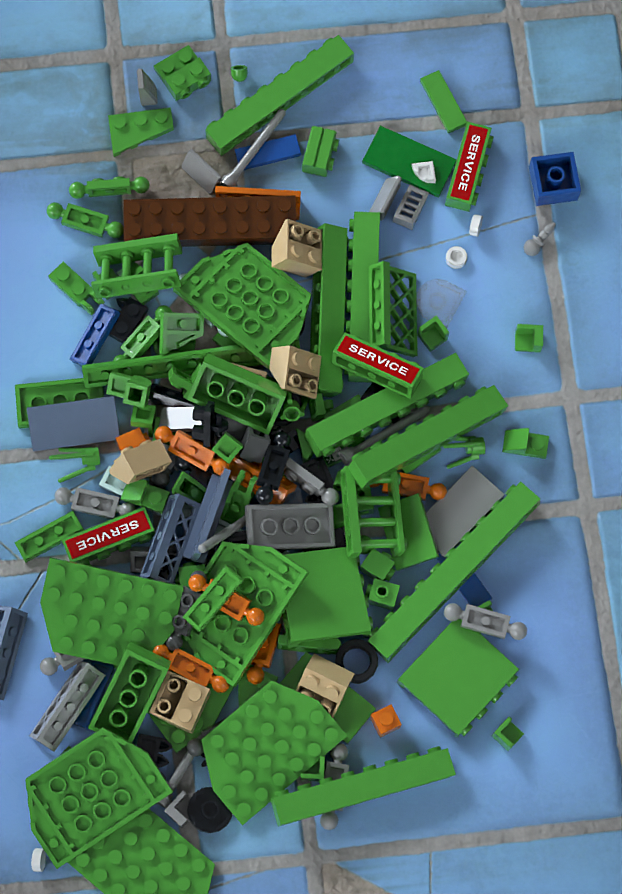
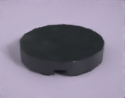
M212 787L201 788L193 794L188 802V819L193 827L201 832H219L228 825L232 818V812L217 796Z

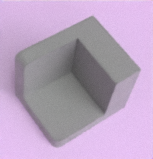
M184 791L164 810L181 828L189 821L187 807L191 799Z

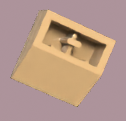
M286 219L272 246V267L305 278L322 270V230Z
M293 346L272 347L269 369L281 389L312 399L317 398L322 356Z
M149 439L142 442L138 447L133 448L129 446L120 452L121 455L113 461L114 464L109 469V472L117 479L130 484L165 471L172 460L160 439L155 441Z
M314 653L304 670L296 691L318 700L334 718L355 673Z
M168 671L149 713L193 734L209 699L211 690Z

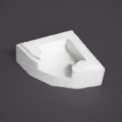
M433 161L412 164L413 172L420 180L426 183H436Z

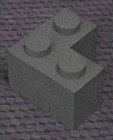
M222 416V419L229 423L228 429L223 431L222 435L228 432L243 444L242 449L239 451V455L243 460L249 463L256 462L261 464L271 442L270 436Z

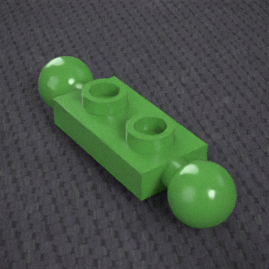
M122 176L114 177L110 180L95 178L92 181H87V185L81 182H73L69 186V194L75 199L82 198L85 194H88L89 197L131 194V190L143 194L148 191L150 184L145 177H137L132 182H130V178Z
M53 202L48 205L46 210L47 215L51 219L62 217L61 224L63 226L98 237H103L104 231H107L108 235L112 238H119L124 233V227L120 222L113 221L108 223V215L68 203L65 210L61 204Z
M166 305L159 306L155 311L154 319L147 315L121 345L120 348L125 353L115 356L113 361L142 357L160 336L161 312H172L171 308Z

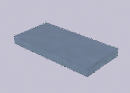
M114 396L27 407L33 451L116 440V437L120 436Z

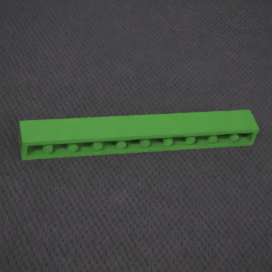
M521 481L517 486L513 484L506 491L505 494L507 496L502 501L498 500L493 504L490 509L492 512L487 517L482 516L476 522V528L471 533L468 531L461 538L460 542L462 543L456 549L452 547L445 555L446 560L441 565L437 563L430 570L431 575L426 580L422 579L417 583L414 588L416 591L411 596L406 595L400 601V607L397 611H391L384 618L383 621L385 623L380 628L376 627L370 632L368 643L373 646L387 663L398 654L540 505V498Z

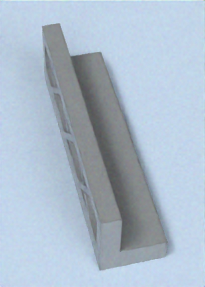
M79 662L29 736L55 752L106 675L87 662Z

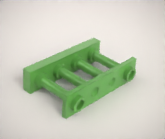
M177 233L93 246V254L99 267L102 266L101 280L91 282L97 299L182 286L177 269H173V255L182 254V246ZM164 257V271L152 272V259ZM143 260V274L131 276V262ZM122 263V277L110 279V265Z
M344 466L339 473L347 558H357L364 549L394 548L395 557H399L407 549V538L403 534L399 495L400 473L396 471L374 483H387L389 496H359V494H356L358 483L349 471L348 466ZM360 505H390L391 517L361 518V516H358V508ZM392 526L393 539L364 540L360 536V529L362 527Z

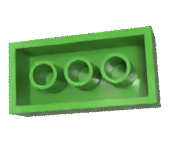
M207 353L187 400L200 406H206L208 401L215 402L216 413L269 435L288 391L281 389L276 382Z
M130 642L88 729L96 732L105 727L132 743L167 674L171 661Z

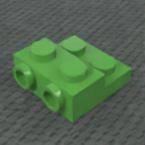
M189 45L153 65L154 70L175 101L186 99L193 91L206 87L211 81L210 71Z

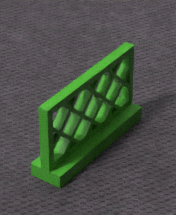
M381 261L369 266V343L376 344L381 349L410 357L418 356L416 274L391 267L390 262ZM390 274L395 280L392 284L390 282ZM404 277L409 279L408 289L402 281ZM396 285H398L401 291L403 292L401 296L398 295L394 288ZM390 294L395 300L393 304L390 302ZM405 297L409 302L408 309L402 301ZM397 305L403 312L401 317L394 309ZM390 314L395 320L393 325L390 322ZM405 318L409 322V329H407L403 322ZM397 326H399V328L403 332L401 338L395 330ZM391 336L396 342L394 345H391ZM405 339L410 343V349H407L403 343Z

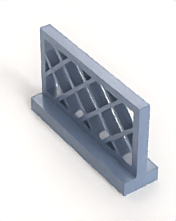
M225 468L220 476L211 475L182 558L201 565L204 564L208 551L201 553L198 547L215 534L233 481L228 479L231 470Z

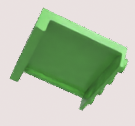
M346 547L285 554L286 557L310 572L282 614L288 648L297 647L301 642L363 634V638H367L373 629V621L367 612L369 602L367 595L363 593L364 578L362 574H359V556L357 558H347Z
M462 619L452 621L397 680V683L403 689L406 688L454 732L456 738L460 734L465 736L472 729L473 726L470 723L475 718L480 720L488 711L486 706L489 702L495 703L503 695L501 689L505 685L510 687L517 680L518 676L515 674L519 670L479 632L460 627Z

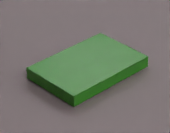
M419 493L400 500L403 534L407 538V549L402 555L395 557L394 548H390L397 571L439 557ZM390 505L378 507L380 518L391 517ZM383 526L386 538L393 539L392 526Z

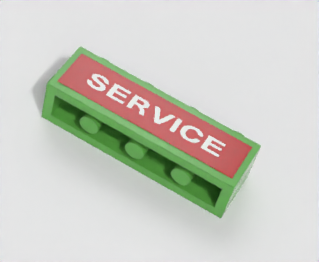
M467 121L445 206L470 212L471 205L476 206L479 193H476L475 189L476 186L481 187L484 174L480 173L481 167L486 168L489 155L485 154L486 148L491 149L494 136L490 135L491 127Z
M344 332L332 355V364L409 399L412 398L422 380L424 368L418 363L403 359L396 353H390L381 349L376 344H370L361 340L358 336L350 335Z
M144 506L61 540L70 562L89 565V561L97 558L98 560L106 559L111 556L110 553L117 550L119 552L132 548L131 545L140 542V544L151 541L155 535V530Z

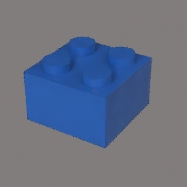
M574 152L531 158L529 171L536 206L578 201L581 187Z

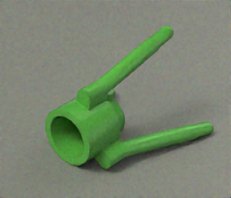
M288 391L287 401L283 404V410L281 408L279 411L280 418L293 422L298 420L300 416L303 417L310 398L305 397L300 408L299 403L292 400V394Z
M461 436L454 441L465 442L443 445L444 448L465 447L466 453L471 454L447 465L448 469L471 460H477L479 455L485 454V441L483 437Z
M62 447L58 449L60 452L78 453L49 456L50 460L82 458V464L87 465V467L58 479L59 483L87 471L96 470L95 465H101L98 447Z

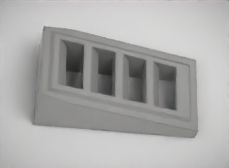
M138 69L137 79L140 103L142 106L156 105L158 103L156 85L143 69Z
M410 184L397 208L393 222L413 230L429 192ZM414 192L421 195L422 198L420 199L410 194ZM411 199L413 201L418 202L419 204L416 205L411 202H408L407 200ZM405 205L416 209L415 212L404 208ZM404 212L409 215H412V218L402 215L401 213Z

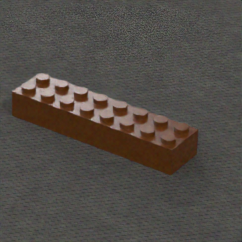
M296 195L124 200V241L177 233L182 247L236 246L245 243L250 245H273L286 219L296 221Z

